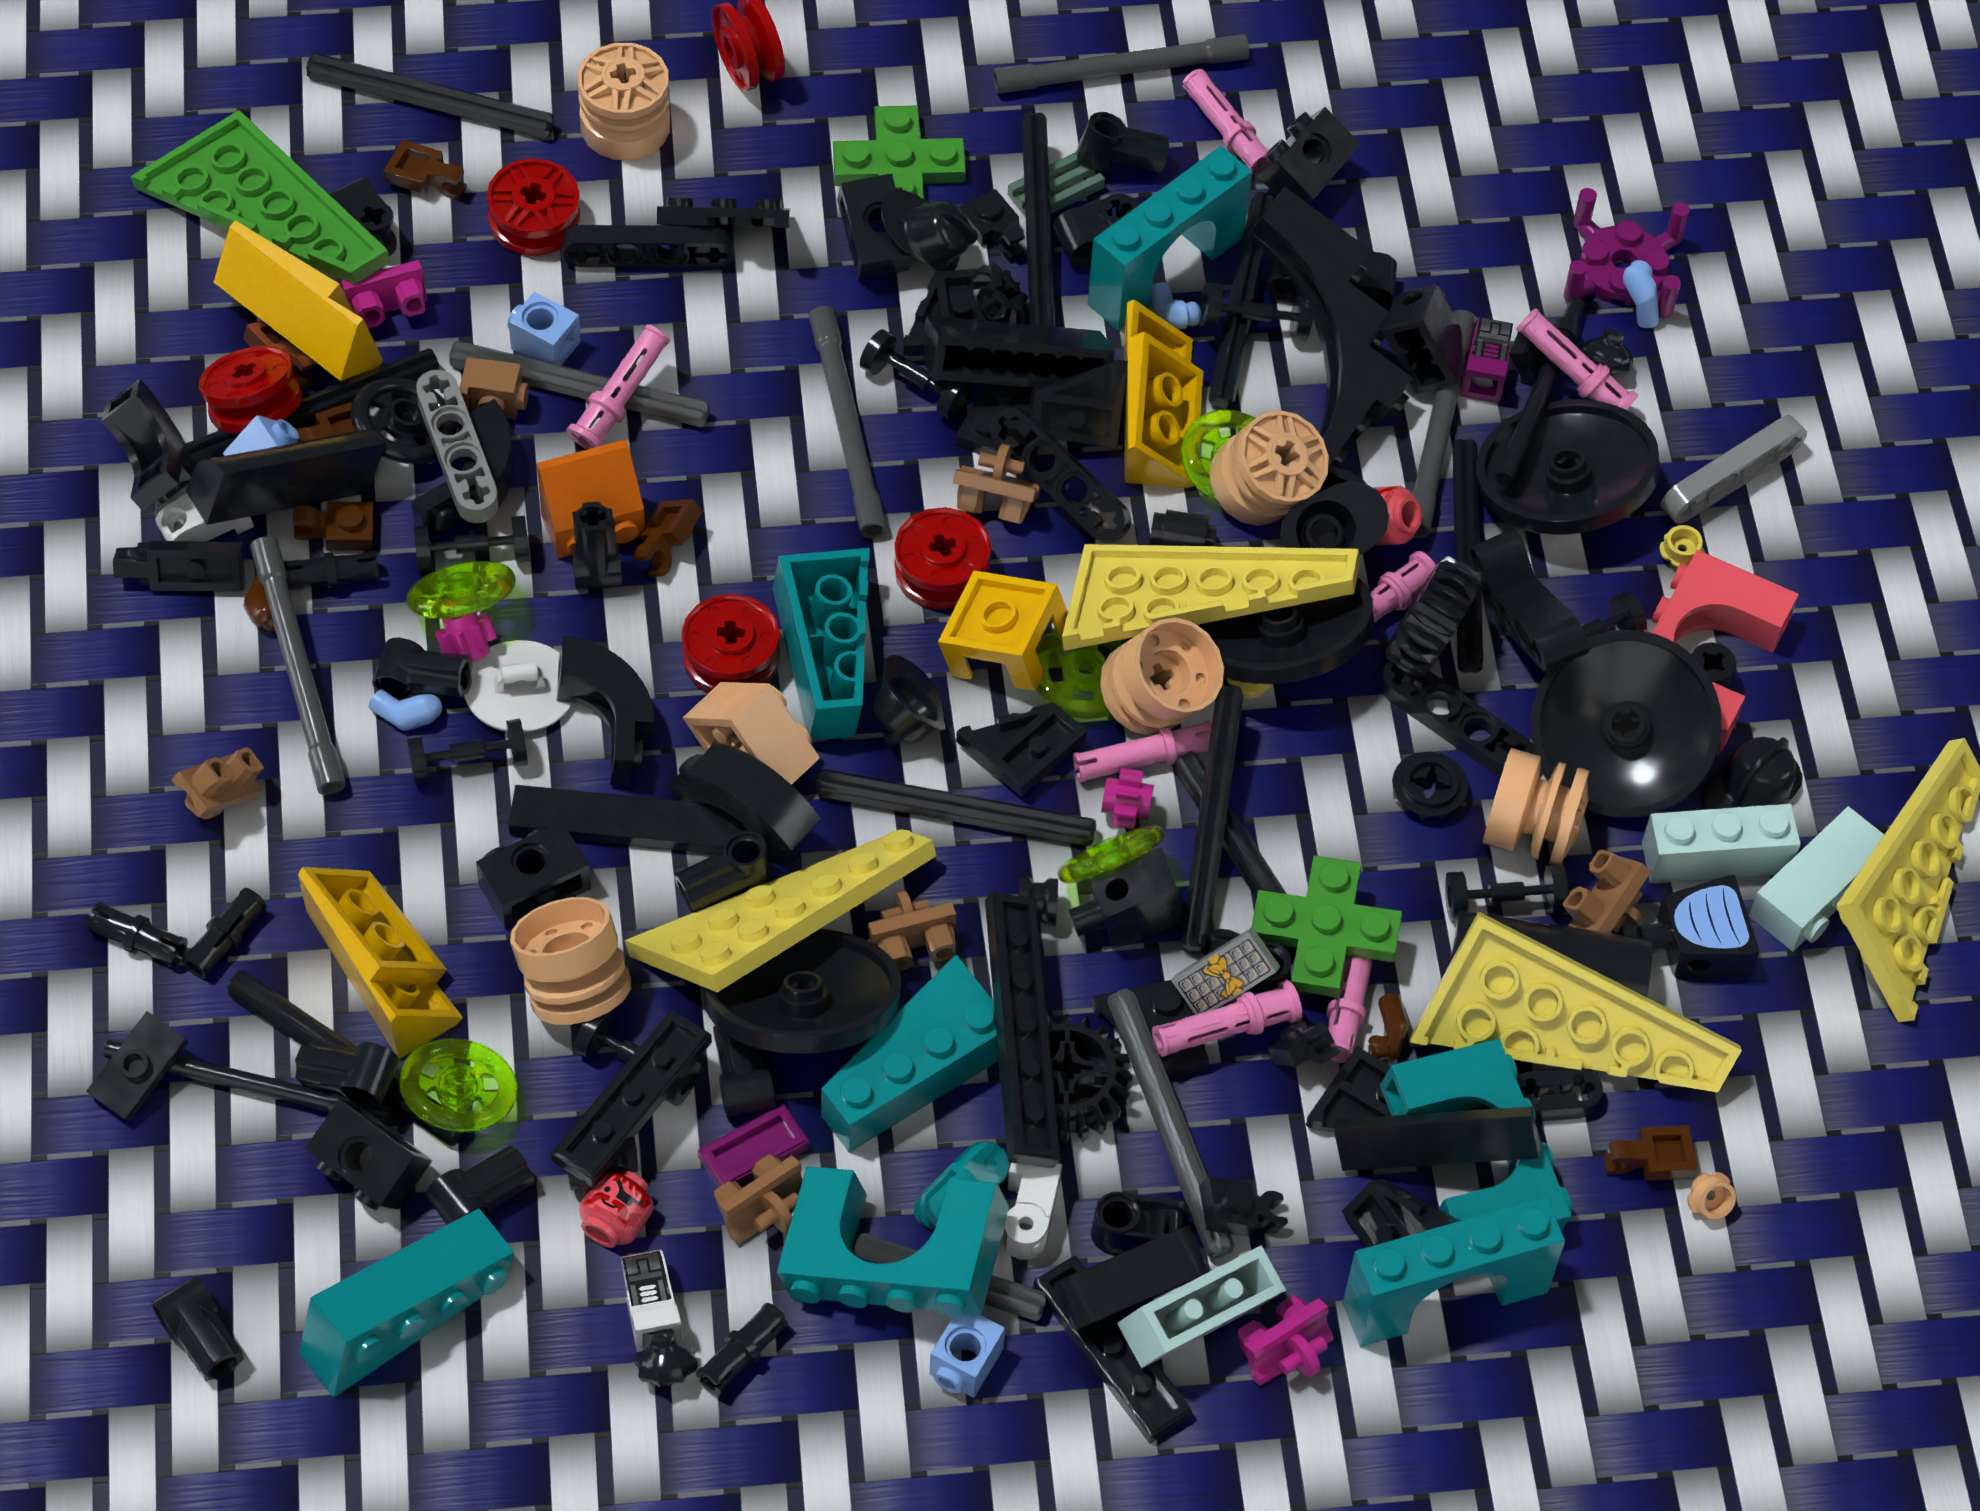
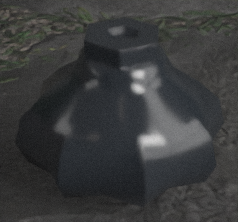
M1605 329L1601 337L1587 341L1581 350L1596 365L1601 363L1604 366L1606 364L1610 368V375H1626L1633 365V356L1624 345L1623 339L1625 335L1614 329Z
M670 1331L655 1332L651 1338L650 1345L635 1358V1365L639 1369L638 1378L642 1382L654 1383L659 1387L683 1383L688 1375L697 1371L699 1366L694 1357L695 1351L693 1347L687 1343L677 1341L674 1333Z

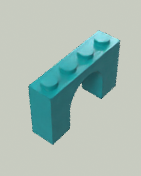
M1219 146L1093 239L1088 306L1119 331L1125 327L1127 302L1134 299L1147 309L1150 308L1153 277L1156 268L1165 252L1181 234L1212 261L1243 239L1252 170L1223 146Z
M1500 1039L1393 1064L1380 1084L1392 1116L1533 1106L1530 1100L1522 1095L1517 1082L1518 1073L1515 1061L1511 1055L1505 1053ZM1539 1134L1538 1138L1541 1148L1539 1159L1507 1160L1508 1173L1505 1181L1493 1187L1446 1198L1439 1207L1440 1210L1462 1221L1546 1196L1561 1231L1572 1217L1570 1196L1564 1187L1559 1186L1553 1171L1554 1161L1552 1152L1547 1143L1541 1141Z
M806 1166L777 1269V1275L790 1297L810 1304L817 1303L819 1300L839 1301L854 1308H864L867 1304L881 1305L905 1313L913 1312L915 1309L934 1310L949 1317H960L964 1313L982 1315L1009 1209L997 1182L949 1178L935 1230L926 1244L916 1253L903 1260L893 1263L876 1264L859 1259L853 1254L854 1241L867 1197L854 1170Z
M1545 1196L1355 1251L1342 1303L1359 1346L1363 1347L1407 1334L1414 1309L1425 1297L1449 1283L1469 1276L1488 1273L1501 1306L1548 1293L1565 1239Z

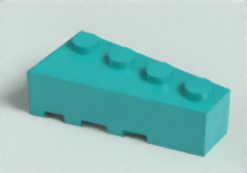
M870 548L781 555L778 559L772 589L805 727L812 741L855 737L863 705L865 618Z
M957 955L897 1013L886 1028L876 1034L821 1088V1117L849 1153L999 1061L994 1001Z
M478 1208L310 1297L299 1354L334 1398L484 1295L493 1294L502 1288L509 1278L514 1251Z

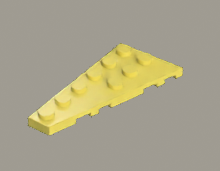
M1084 544L1062 634L1064 651L1132 638L1161 619L1176 617L1198 625L1354 594L1360 565L1359 550L1340 548Z
M1965 738L1948 741L1836 905L1843 924L1848 928L1864 963L1869 967L1897 1022L1915 1020L1918 1005L1912 1001L1917 985H1924L1929 969L1923 962L1928 944L1937 943L1954 884L1950 877L1948 878L1949 871L1953 862H1960L1964 850V846L1959 841L1963 823L1972 822L1980 794V766Z
M904 829L890 832L886 836L766 884L753 887L744 893L626 939L625 944L629 957L712 991L719 992L936 857L933 840Z
M1479 911L1409 1038L1410 1043L1421 1045L1430 1043L1453 1047L1454 1050L1500 1039L1505 1053L1511 1055L1514 1060L1576 1070L1585 1068L1625 1078L1627 1075L1658 1080L1662 1084L1719 1092L1742 1051L1739 1044Z

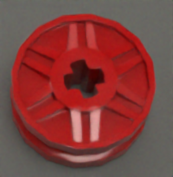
M738 0L737 10L729 2L714 5L711 13L715 41L726 70L741 91L757 88L759 74L767 82L782 79L785 74L782 44L772 17L762 0Z
M534 158L514 161L498 170L489 182L487 192V216L492 236L504 248L521 255L540 256L554 253L561 249L563 232L569 227L579 225L580 192L575 178L564 167L554 162Z
M253 346L234 351L217 359L205 369L199 378V390L202 398L208 403V415L211 423L218 430L229 433H241L256 415L276 421L278 419L284 420L297 409L302 401V389L299 381L294 377V368L290 355L283 349L272 346Z
M947 507L926 509L911 516L899 528L894 542L896 583L906 597L920 606L937 610L954 609L973 571L991 572L989 534L979 520L964 511Z
M732 593L712 596L697 604L685 618L681 633L683 644L682 658L686 674L700 689L709 693L720 682L768 684L776 675L780 662V631L777 618L765 604L750 596Z

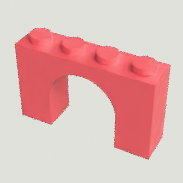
M1696 550L1689 565L1680 563L1670 585V588L1675 590L1670 599L1664 596L1661 598L1652 618V622L1656 623L1652 633L1676 643L1681 637L1694 631L1717 630L1731 634L1773 653L1791 620L1799 594ZM1712 682L1717 692L1722 715L1721 743L1717 754L1720 756L1738 721L1746 696Z

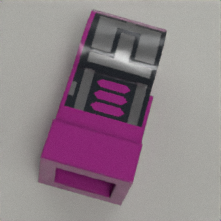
M1481 317L1477 318L1461 391L1462 397L1500 403L1508 368L1509 345L1513 323ZM1472 376L1496 380L1497 383L1492 387L1483 388L1473 382Z

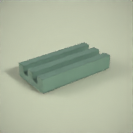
M1076 152L1049 165L1051 214L1104 188L1105 178L1102 174H1096L1095 170L1083 165L1078 160ZM1023 177L1008 185L1007 195L1025 215ZM1085 178L1084 181L1063 191L1064 187Z

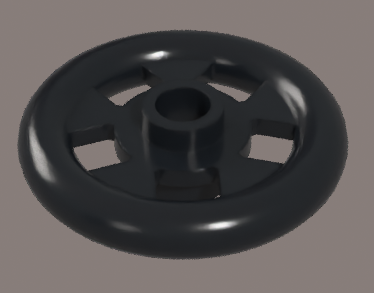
M405 378L379 379L360 389L352 401L351 421L355 431L372 429L379 433L387 443L382 456L389 460L404 464H424L437 460L438 457L432 442L420 446L415 441L422 435H426L431 440L418 406L417 381ZM431 390L436 396L438 408L444 406V398L436 391ZM392 396H403V397H407V398H399V399H396V400L392 401ZM371 405L384 409L381 419L369 415ZM445 422L439 426L438 430L445 435H455L458 431L457 422ZM386 431L394 438L399 439L398 443L391 441L381 433Z

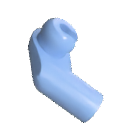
M1637 260L1624 270L1623 283L1636 305L1637 324L1642 328H1653L1659 323L1657 286L1652 278L1653 271L1651 266L1645 261Z
M1165 282L1152 285L1151 303L1156 315L1177 329H1186L1187 325L1196 326L1199 324L1201 309L1196 302L1185 303L1183 300H1174L1170 287Z
M379 690L371 698L369 709L398 729L408 731L432 723L442 713V703L433 694H421L399 701L384 690Z

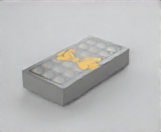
M1251 927L1177 973L1171 981L1196 1015L1218 1009L1276 973L1280 965L1254 928Z

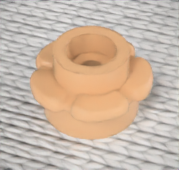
M1714 1172L1712 1175L1704 1173L1698 1176L1692 1183L1691 1193H1689L1687 1198L1688 1206L1692 1212L1699 1213V1216L1703 1219H1721L1732 1211L1736 1202V1193L1730 1185L1729 1178L1723 1173ZM1712 1191L1711 1196L1707 1198V1194Z

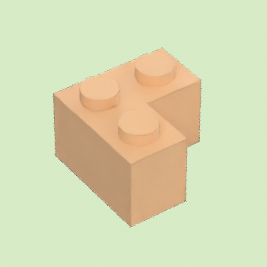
M720 682L682 717L705 752L714 742L735 747L768 765L791 785L820 758L811 745L812 738L808 731L802 725L795 722L786 708L787 701L777 688L770 684Z

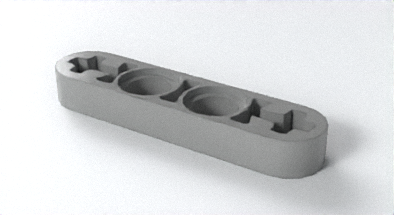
M428 371L418 379L416 384L418 406L459 515L468 522L484 523L492 519L498 510L495 482L456 379L447 371ZM439 389L444 394V406L438 408L436 396L431 390ZM448 421L458 422L463 426L462 430L455 435L442 434L438 428L441 424ZM466 456L476 461V465L467 471H459L451 466L452 462L459 457ZM476 484L479 498L484 500L483 503L475 504V501L470 499V486Z
M1791 415L1781 417L1677 483L1664 496L1660 507L1675 523L1682 524L1794 453L1804 442L1807 431Z

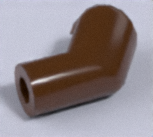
M257 574L244 598V610L254 625L257 627L263 626L268 632H275L265 590Z
M1387 993L1378 1001L1384 1024V1036L1373 1035L1368 1040L1370 1044L1368 1045V1053L1381 1061L1386 1060L1387 1063L1395 1061L1400 1056L1409 1027L1402 999L1396 993Z

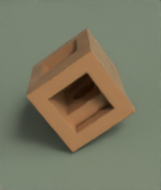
M467 357L459 389L468 413L495 399L502 408L506 418L516 420L518 409H526L529 396V384L522 382L521 364Z

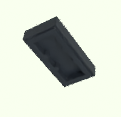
M146 1011L86 1092L127 1122H130L188 1045L189 1041Z

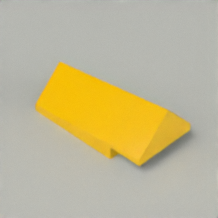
M236 220L231 224L213 281L217 286L338 380L342 381L379 368L383 363L381 354L364 319L353 313L339 283Z
M1134 299L1127 302L1124 329V360L1128 361L1124 390L1125 483L1191 488L1196 483L1204 371L1191 363L1193 339Z
M302 867L298 873L306 912L399 1059L458 1025L463 1018L462 1015L437 985L446 972V967L370 871Z

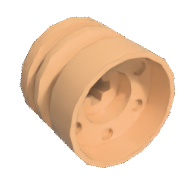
M612 43L597 48L583 60L578 70L580 130L587 146L599 155L614 160H636L651 155L664 145L670 133L669 76L664 61L650 48L635 43Z
M1282 410L1262 413L1218 448L1211 461L1210 483L1214 496L1223 509L1240 522L1256 526L1272 524L1284 517L1290 508L1297 503L1308 499L1320 490L1328 475L1329 456L1323 438L1310 422L1291 412Z
M1176 617L1161 619L1109 654L1101 670L1100 688L1104 703L1116 721L1132 732L1147 736L1158 734V729L1165 727L1172 729L1216 699L1223 686L1224 665L1219 648L1210 635L1198 625Z
M1511 748L1499 781L1482 844L1513 853L1522 835L1527 834L1532 836V859L1538 860L1544 840L1555 843L1549 864H1562L1563 859L1576 843L1589 800L1587 784L1589 770L1577 768L1572 787L1570 788L1561 785L1566 768L1565 763L1559 762L1549 781L1539 779L1541 756Z
M570 897L552 901L533 909L521 918L512 929L511 947L518 968L525 976L524 986L526 992L530 995L529 1002L532 1011L540 1020L553 1025H573L591 1021L613 1010L624 1001L630 992L631 977L629 970L625 966L624 954L618 947V935L610 910L603 902L589 897Z

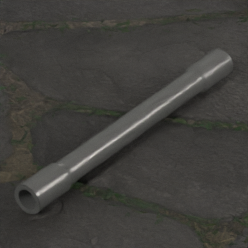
M1240 34L1211 38L1198 43L1047 64L1016 65L993 69V81L996 94L1033 90L1039 86L1203 63L1219 64L1248 60L1249 45L1246 35Z
M819 306L810 311L809 320L815 346L820 353L854 495L853 505L861 536L869 539L877 538L887 531V525L880 496L875 489L841 349L842 339L837 318L832 307Z
M1456 310L1453 312L1462 332L1458 383L1436 389L1414 491L1412 492V495L1419 502L1422 509L1421 524L1413 538H1425L1430 534L1437 503L1436 492L1466 357L1471 349L1477 322L1476 316L1467 310Z
M272 536L261 537L250 544V549L259 581L265 590L309 749L308 758L319 794H334L343 790L346 783L336 748L331 742L286 581L287 573L278 540Z

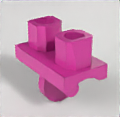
M419 260L387 269L381 268L355 285L344 280L341 281L343 292L353 313L364 319L367 328L381 325L385 320V313L401 309L402 314L408 317L425 312L427 295L423 270Z
M1293 1295L1280 1303L1276 1310L1278 1324L1272 1328L1267 1329L1260 1321L1253 1320L1238 1330L1240 1348L1248 1359L1251 1378L1259 1386L1267 1383L1282 1372L1287 1375L1297 1368L1307 1377H1312L1320 1371L1317 1355L1327 1350V1344L1333 1341V1334L1327 1322L1328 1306L1321 1299L1318 1298L1308 1304L1298 1296Z

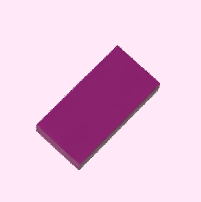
M782 1104L698 1149V1158L718 1188L728 1181H736L742 1186L754 1179L752 1169L756 1162L768 1154H772L781 1161H784L791 1155L796 1157L809 1150V1141L786 1106Z

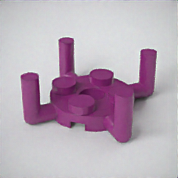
M1591 188L1582 189L1579 194L1573 224L1586 239V242L1582 247L1580 260H1575L1570 264L1563 293L1564 299L1569 302L1573 297L1583 299L1593 294L1606 302L1611 303L1613 298L1626 300L1625 305H1635L1623 283L1625 269L1616 268L1613 262L1622 260L1631 264L1634 261L1642 260L1647 262L1653 271L1652 278L1657 286L1659 316L1662 318L1670 317L1674 312L1681 281L1677 276H1666L1670 262L1666 251L1682 241L1690 212L1688 205L1681 202L1673 205L1667 230L1657 237L1642 230L1641 226L1633 221H1622L1617 226L1600 229L1592 220L1597 193Z

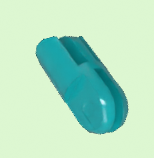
M988 1141L977 1142L968 1147L916 1200L913 1212L916 1221L924 1228L935 1230L949 1178L997 1182L998 1186H1000L1009 1174L1010 1162H1008L1005 1149L996 1143Z

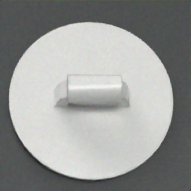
M513 640L491 646L488 655L472 662V684L468 694H464L468 707L483 723L507 732L506 720L518 718L521 720L523 733L541 730L554 724L567 713L573 702L557 701L560 653L547 645L528 640Z

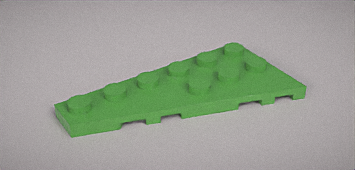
M240 110L130 176L134 188L228 230L236 220L306 264L353 285L391 262L388 250Z

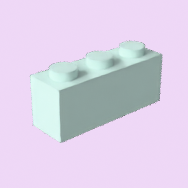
M1792 804L1650 814L1642 840L1646 866L1652 871L1649 875L1650 884L1710 880L1728 875H1735L1736 878L1776 875L1797 855L1801 845Z
M1848 806L1757 892L1749 917L1792 952L1806 939L1811 943L1814 942L1827 928L1830 922L1828 918L1837 910V903L1884 834Z
M1261 1245L1140 1307L1117 1324L1141 1368H1144L1261 1307L1286 1291Z

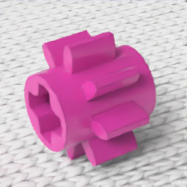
M473 606L458 608L444 615L442 622L445 629L435 632L443 653L469 655L472 662L488 655L490 648L487 641L497 638L490 617L485 612L477 615L476 609Z
M1121 768L1119 779L1106 778L1101 813L1113 814L1112 826L1134 830L1136 818L1149 820L1154 785L1142 783L1143 771Z

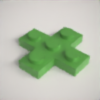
M918 105L874 106L876 140L833 141L835 186H840V183L892 173L896 188L902 187L903 190L914 193L924 199L923 184L965 183L966 170L963 138L920 139Z
M1314 855L1306 897L1258 890L1251 927L1254 928L1262 941L1297 948L1291 982L1297 992L1339 998L1346 955L1395 963L1402 911L1355 904L1361 874V862Z

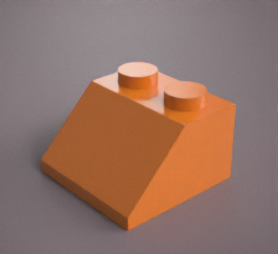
M626 439L537 463L541 517L557 559L572 555V548H575L572 512L580 509L583 503L600 502L604 507L612 508L615 522V543L624 544L640 537L645 527L644 506Z

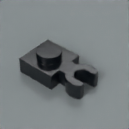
M1208 1177L1199 1185L1207 1231L1250 1236L1259 1228L1265 1233L1274 1234L1288 1223L1287 1217L1275 1216L1270 1211V1209H1274L1284 1200L1283 1194L1277 1191H1266L1261 1196H1255L1252 1182Z

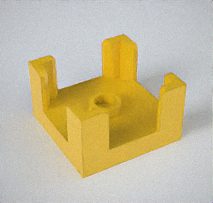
M974 570L938 640V644L952 677L972 679L973 673L967 661V658L1005 664L1012 683L1016 688L1036 691L1043 677V669L1035 649L1049 621L1053 623L1057 635L1063 634L1068 611L1057 584Z

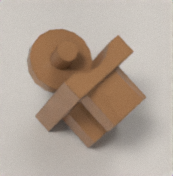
M1003 443L1000 445L997 455L984 452L980 454L978 465L992 468L993 472L962 465L960 470H955L953 484L959 485L957 491L958 509L982 513L987 492L1003 495L998 518L1018 524L1024 522L1031 507V502L1033 503L1039 498L1041 486L1036 482L1006 476L1007 472L1023 475L1026 463L1010 459L1011 445Z
M245 747L236 750L234 754L221 758L214 757L205 760L203 764L181 770L173 777L172 782L176 787L187 792L185 805L199 818L211 819L221 814L225 808L255 799L262 791L255 779L264 770V767L253 751Z
M1602 849L1599 850L1589 864V871L1599 879L1591 892L1579 886L1571 890L1563 902V907L1573 918L1568 926L1617 934L1625 921L1634 926H1639L1643 920V914L1635 908V905L1643 895L1639 890L1652 871L1643 863Z
M902 891L895 893V908L881 911L882 920L868 923L870 942L890 955L897 964L899 971L907 970L912 966L913 957L910 949L926 946L931 961L940 962L955 956L956 911L952 902L933 907L929 906L928 900L911 903L908 893Z
M768 1154L755 1163L752 1169L754 1181L743 1188L736 1181H728L714 1191V1197L718 1209L723 1216L729 1237L737 1245L758 1231H764L771 1225H774L782 1233L788 1232L792 1220L791 1212L795 1209L803 1181L801 1163L792 1155L781 1161L772 1154Z

